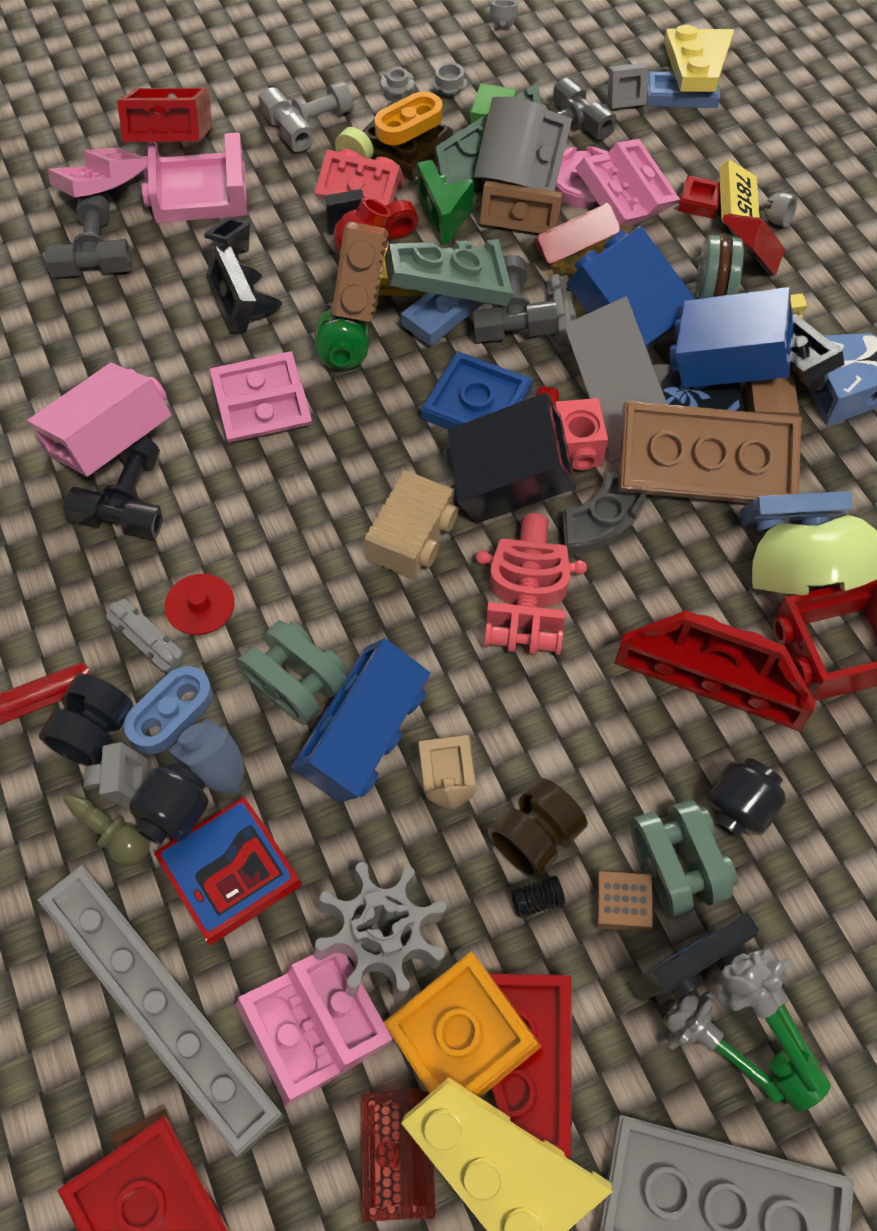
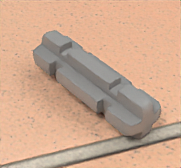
M555 274L547 285L548 294L551 298L549 300L556 302L558 333H555V339L559 344L567 343L571 345L564 324L577 319L573 293L566 284L570 278L567 275L559 276V274Z
M122 599L118 602H113L109 606L110 610L106 615L107 620L117 630L121 631L124 629L122 634L147 658L153 656L151 661L162 672L168 673L181 665L184 657L183 650L171 640L167 643L168 636L144 614L140 613L137 615L139 610L129 600Z

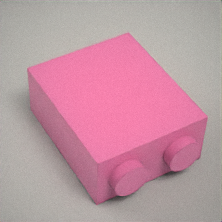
M109 363L29 418L27 422L49 456L88 477L171 417L172 414L164 402L167 399L166 392L155 378L146 377L136 373L133 369H126L114 363Z

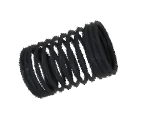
M556 875L547 877L546 881L543 878L541 882L537 880V885L533 881L532 886L528 883L527 886L523 884V889L521 886H516L514 888L511 887L510 890L514 909L520 919L524 918V916L527 917V914L530 916L532 913L536 915L537 912L541 913V911L545 912L546 909H555V907L565 905L563 888Z

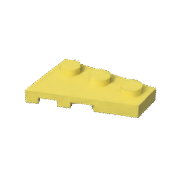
M449 1077L409 1111L401 1122L487 1231H568L613 1192L610 1181L594 1171L590 1173L566 1158L562 1150L546 1140L542 1142L512 1123L508 1115Z

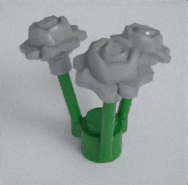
M771 949L757 950L748 955L741 954L734 957L732 963L723 969V979L720 982L722 991L718 995L717 1000L722 1006L729 1005L733 1011H739L744 1007H752L759 1018H765L784 1049L769 1063V1068L773 1072L772 1076L766 1075L723 1039L724 1033L711 1023L714 993L710 990L704 992L701 996L688 993L675 1001L673 1000L669 1005L667 1015L663 1017L664 1025L670 1030L667 1045L669 1049L674 1050L679 1045L699 1041L709 1051L716 1049L761 1086L773 1103H777L785 1098L794 1111L801 1112L818 1104L824 1099L831 1088L830 1081L818 1067L819 1062L806 1046L785 1006L788 999L781 988L786 976L784 971L793 966L794 963L792 959L788 958L778 960Z

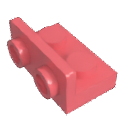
M327 149L314 193L317 199L324 200L325 195L362 189L364 197L375 199L386 206L394 201L397 187L403 188L405 179L400 165H397L391 159L377 157L373 160L361 157L360 154L349 149H341L340 152Z

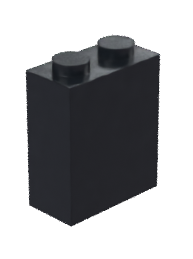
M546 392L448 429L450 448L446 449V459L451 471L454 473L455 484L451 485V488L454 489L453 501L459 510L464 509L476 524L576 489L562 416Z

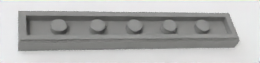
M80 865L37 899L238 1159L284 1118L283 1114L83 865Z

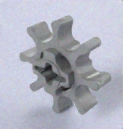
M360 862L356 865L353 875V881L360 890L357 898L351 901H342L334 897L329 891H324L320 894L318 911L338 919L342 930L333 937L317 939L314 956L317 960H323L333 953H342L352 959L355 971L347 979L345 993L348 996H356L361 979L366 974L380 972L389 977L392 982L394 998L402 1000L406 997L410 987V983L402 971V964L409 959L423 960L433 969H437L442 963L445 950L442 947L429 945L420 935V927L426 923L440 922L446 911V904L438 900L428 907H418L408 900L406 890L410 887L415 874L414 869L410 866L403 868L396 886L382 889L371 882L368 874V865ZM357 914L360 915L359 919L353 920ZM372 924H378L382 931L390 930L389 936L383 937L379 929L371 930ZM408 939L407 944L402 946L401 941Z

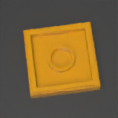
M472 951L383 1022L429 1094L449 1077L478 1097H482L542 1047Z

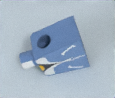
M871 333L823 335L843 350L845 364L828 373L826 385L821 392L815 393L808 388L827 426L877 408V337Z

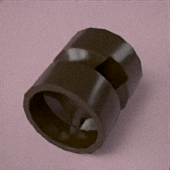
M545 778L538 779L519 798V810L515 808L508 809L488 829L491 841L503 857L517 870L532 879H538L557 859L558 852L556 847L558 845L568 848L588 825L586 816L576 801L560 786Z

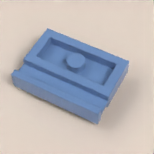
M851 491L758 496L757 500L751 501L740 509L741 527L757 526V533H766L778 523L824 524L844 515L845 511L853 510Z

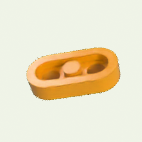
M417 92L380 110L375 116L376 137L387 145L398 146L436 127L442 121V100L434 93Z

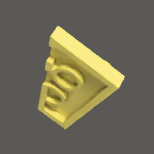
M680 25L677 29H666L664 45L680 92L717 91L723 66L732 44L734 29H697L691 25Z

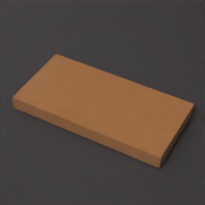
M625 401L622 407L618 492L750 503L753 500H757L758 496L799 494L802 417Z

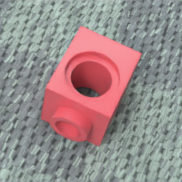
M599 398L555 402V407L562 416L572 469L588 470L593 467H602L608 437Z

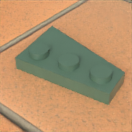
M538 82L513 98L542 104ZM488 114L433 148L439 175L444 174L447 184L478 179L474 177Z
M499 239L487 240L484 246L472 247L469 241H456L453 248H440L433 242L389 244L384 257L390 286L501 306H508L513 295Z

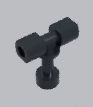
M143 436L122 451L120 457L125 462V466L116 485H107L102 493L73 486L69 490L63 506L67 520L97 528L104 520L121 524L124 534L155 540L163 522L161 508L157 505L139 502V498L133 491L142 471H149L154 468L160 454L157 444Z

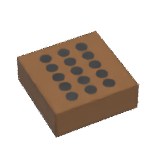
M599 871L597 874L596 928L650 932L653 928L652 875Z

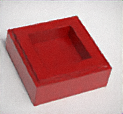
M687 176L678 212L715 219L721 198L720 182Z

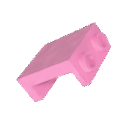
M240 133L224 134L225 153L161 157L157 143L148 142V156H142L147 158V167L143 170V174L148 182L142 183V195L145 207H152L156 223L248 216L245 162Z

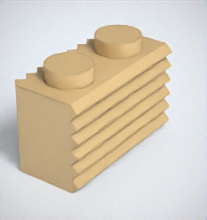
M404 470L393 491H391L389 498L386 499V503L378 513L377 518L374 519L373 525L370 526L369 532L366 533L364 539L366 559L370 563L374 562L387 570L391 569L394 573L399 572L402 576H408L411 580L416 579L422 566L429 568L433 564L439 550L437 539L441 532L449 533L454 526L458 515V507L454 506L453 501L454 489Z

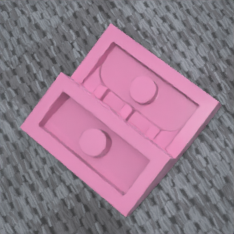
M640 139L617 142L608 153L583 157L575 167L600 206L606 203L611 205L620 229L647 220L676 205L680 200Z
M122 148L83 150L85 166L48 169L50 185L73 197L87 196L112 189L135 177L147 167V158Z
M292 351L209 369L228 443L312 425L303 385L298 376Z
M333 953L323 960H317L313 954L292 964L287 974L238 997L235 1004L286 1107L360 1064L393 1040L362 982L356 996L351 997L345 993L347 979L355 971L346 954Z

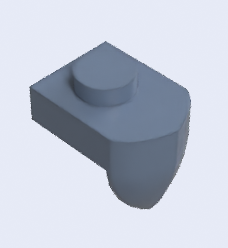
M207 718L201 723L193 724L180 734L178 742L167 750L178 765L200 777L205 782L206 787L221 793L241 792L244 780V764L239 747L226 730Z

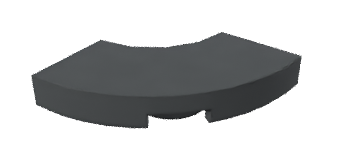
M605 472L602 488L593 499L581 506L565 508L562 511L563 545L567 547L568 555L588 553L618 540L638 519L647 494L618 492L619 472Z

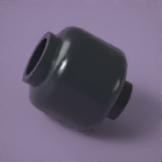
M747 758L744 763L739 761L728 763L707 795L708 804L717 813L713 822L736 838H740L744 831L752 835L764 834L785 804V792L780 786L783 779L775 771L752 758Z
M171 764L169 768L157 767L151 770L129 804L131 814L139 821L134 830L157 845H161L165 838L171 841L185 840L209 803L208 797L203 791L206 786L205 782L190 770L177 764Z

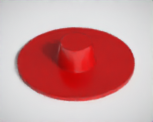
M194 574L181 579L170 589L165 599V614L170 624L177 630L190 635H204L218 630L230 619L235 606V598L231 587L223 579L211 574Z

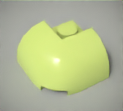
M845 515L824 524L798 525L778 523L766 532L757 546L752 566L753 588L786 594L807 595L809 593V586H827L839 583L840 589L847 591L877 580V530L863 519L851 515Z

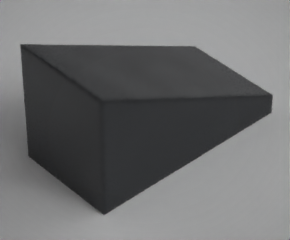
M227 217L204 233V238L249 251L250 223Z

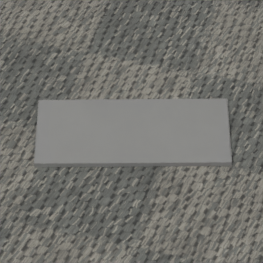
M627 296L564 324L590 399L599 398L608 437L607 448L613 462L620 460L622 407L625 401L667 404Z

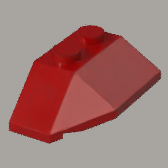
M688 611L625 633L614 663L799 732L814 712L816 705L785 645L768 640L756 632L742 631L722 624L713 617L697 615Z

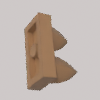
M486 181L483 188L480 224L542 234L558 226L563 192Z

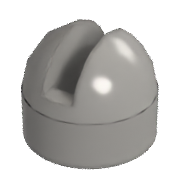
M513 0L491 1L490 17L493 24L500 28V21L506 22V28L511 27L517 18L518 2Z
M776 193L767 200L772 205L771 209L764 208L765 217L775 225L787 227L796 212L797 196L788 193Z

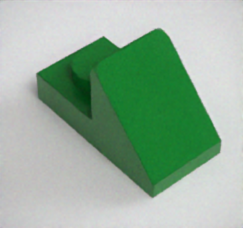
M428 160L417 163V194L441 245L450 243L472 211L474 181L469 179L447 184L444 174L439 175L433 161Z

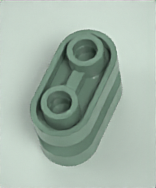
M277 621L263 635L270 649L264 654L259 649L251 646L236 660V665L243 676L256 689L296 722L306 725L320 711V706L314 695L319 691L326 697L333 698L346 679L344 672L347 668L334 652L330 650L322 652L312 644L310 636L299 624L293 621L289 624ZM282 663L286 664L295 673L302 677L303 680H301L300 682L297 681L288 672L281 668L280 665Z
M691 799L668 807L669 823L664 825L654 812L630 819V832L634 847L645 873L652 875V890L660 908L669 919L693 911L692 894L698 892L701 899L709 906L732 898L733 886L737 885L738 881L736 870L730 858L720 853L713 837L715 835L714 823L705 807H699ZM676 843L687 867V873H684L672 844Z

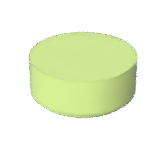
M347 127L335 140L337 152H340L341 149H349L357 152L364 158L371 159L374 149L371 140L360 129Z

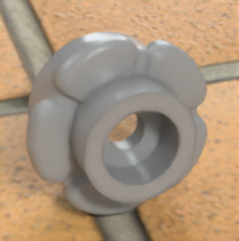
M445 62L437 66L435 78L432 80L433 88L445 97L458 95L467 86L463 67L454 62Z
M394 67L384 74V78H381L380 87L384 90V96L388 100L398 102L412 95L415 81L413 80V75L407 72L406 69Z

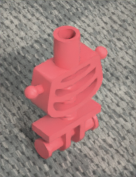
M530 513L523 516L520 540L500 539L495 555L489 554L486 550H480L476 553L475 558L479 564L487 563L491 565L489 585L492 593L497 598L508 603L488 602L484 647H489V645L508 647V652H515L516 643L530 645L529 654L536 655L537 650L555 652V655L561 654L566 610L544 607H549L563 601L568 591L570 573L582 575L586 572L587 565L581 560L569 563L568 550L565 545L547 543L549 520L542 514ZM517 629H531V634L517 633Z

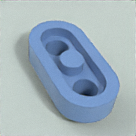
M192 666L179 667L169 672L128 712L124 721V731L131 745L137 751L144 754H157L169 748L179 738L180 734L209 708L213 699V691L207 675L202 670ZM188 692L196 693V696L190 701L181 700L182 696ZM154 726L161 727L158 734L154 736L145 735L149 728Z

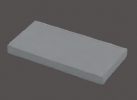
M620 1115L617 1118L607 1180L612 1183L613 1192L603 1200L598 1231H850L854 1190L853 1178Z

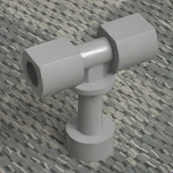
M343 81L328 86L326 96L302 104L298 98L293 99L289 103L278 88L265 89L258 95L260 111L271 125H280L282 138L295 152L306 150L313 144L308 119L331 110L337 116L353 110L351 92Z

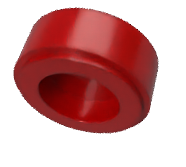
M397 200L386 205L391 212V216L386 223L387 232L389 233L388 238L400 239L412 233L419 222V217L413 204L407 200Z

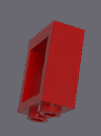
M135 88L117 100L122 142L200 141L212 128L209 88ZM169 94H174L176 98H169Z
M877 580L847 591L841 590L840 585L810 591L807 595H792L784 598L773 620V632L777 642L785 645L815 701L877 687V661L827 673L805 625L865 611L877 636Z

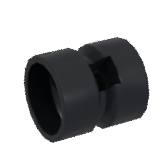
M79 673L74 676L61 698L64 709H57L52 712L39 733V739L62 757L88 767L101 763L103 746L112 744L109 732L120 730L128 712L133 708V702L125 693L112 684L98 677Z

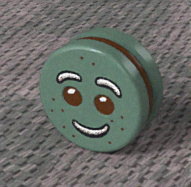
M707 235L703 243L698 265L695 299L738 294L744 257V244L740 237H730L728 239L726 237L720 238L719 235Z

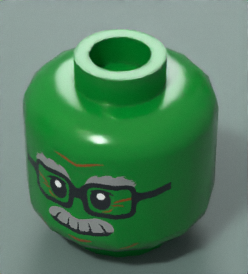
M332 308L324 312L317 320L315 328L314 347L320 361L331 369L349 370L360 365L367 357L369 349L367 322L335 316L332 314Z

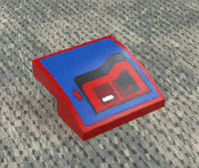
M242 797L194 827L185 840L172 841L154 852L155 857L209 947L303 886L277 843L245 797Z

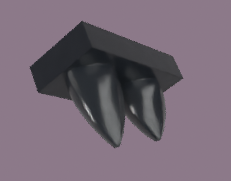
M215 245L206 278L230 332H246L251 318L261 317L274 312L282 305V301L262 291L250 289V286L255 285L262 278V274L254 268L238 262L231 246Z
M793 314L794 331L790 372L794 375L795 380L799 379L811 391L819 393L826 385L828 373L845 365L843 350L797 314Z

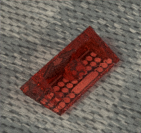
M409 1088L361 1095L362 1222L431 1220L435 1218L434 1164L401 1124L404 1116L427 1097L429 1092Z

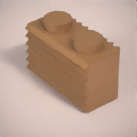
M347 222L345 225L332 307L333 315L367 322L374 319L377 310L378 291L381 285V273L385 260L386 240L389 234L385 228L355 222Z

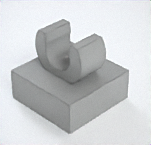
M645 63L609 67L608 105L612 109L646 105L648 66Z
M122 742L105 745L102 749V764L91 765L85 768L83 788L88 790L99 787V797L106 798L129 811L131 799L148 776V759Z

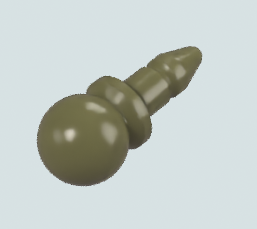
M71 793L64 795V803L72 815L78 820H83L84 825L96 834H101L96 844L99 847L107 846L109 856L115 863L122 866H134L146 858L150 849V841L134 830L136 825H125V819L121 815L114 821H111L106 813L98 807L94 808L93 803L88 799Z

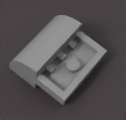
M492 97L474 177L485 181L555 191L572 118L546 109V105L512 97Z

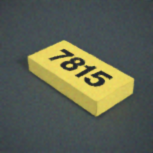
M728 159L719 167L721 218L723 219V216L727 214L759 217L757 176Z

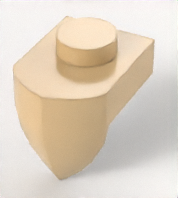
M463 735L418 741L426 798L440 807L451 810L463 806L472 799L477 787L470 736Z

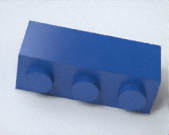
M386 638L365 647L297 756L291 769L337 802L365 796L378 778V772L375 768L382 756L389 754L398 744L402 736V730L399 727L407 714L414 712L424 699L426 691L422 687L431 672Z

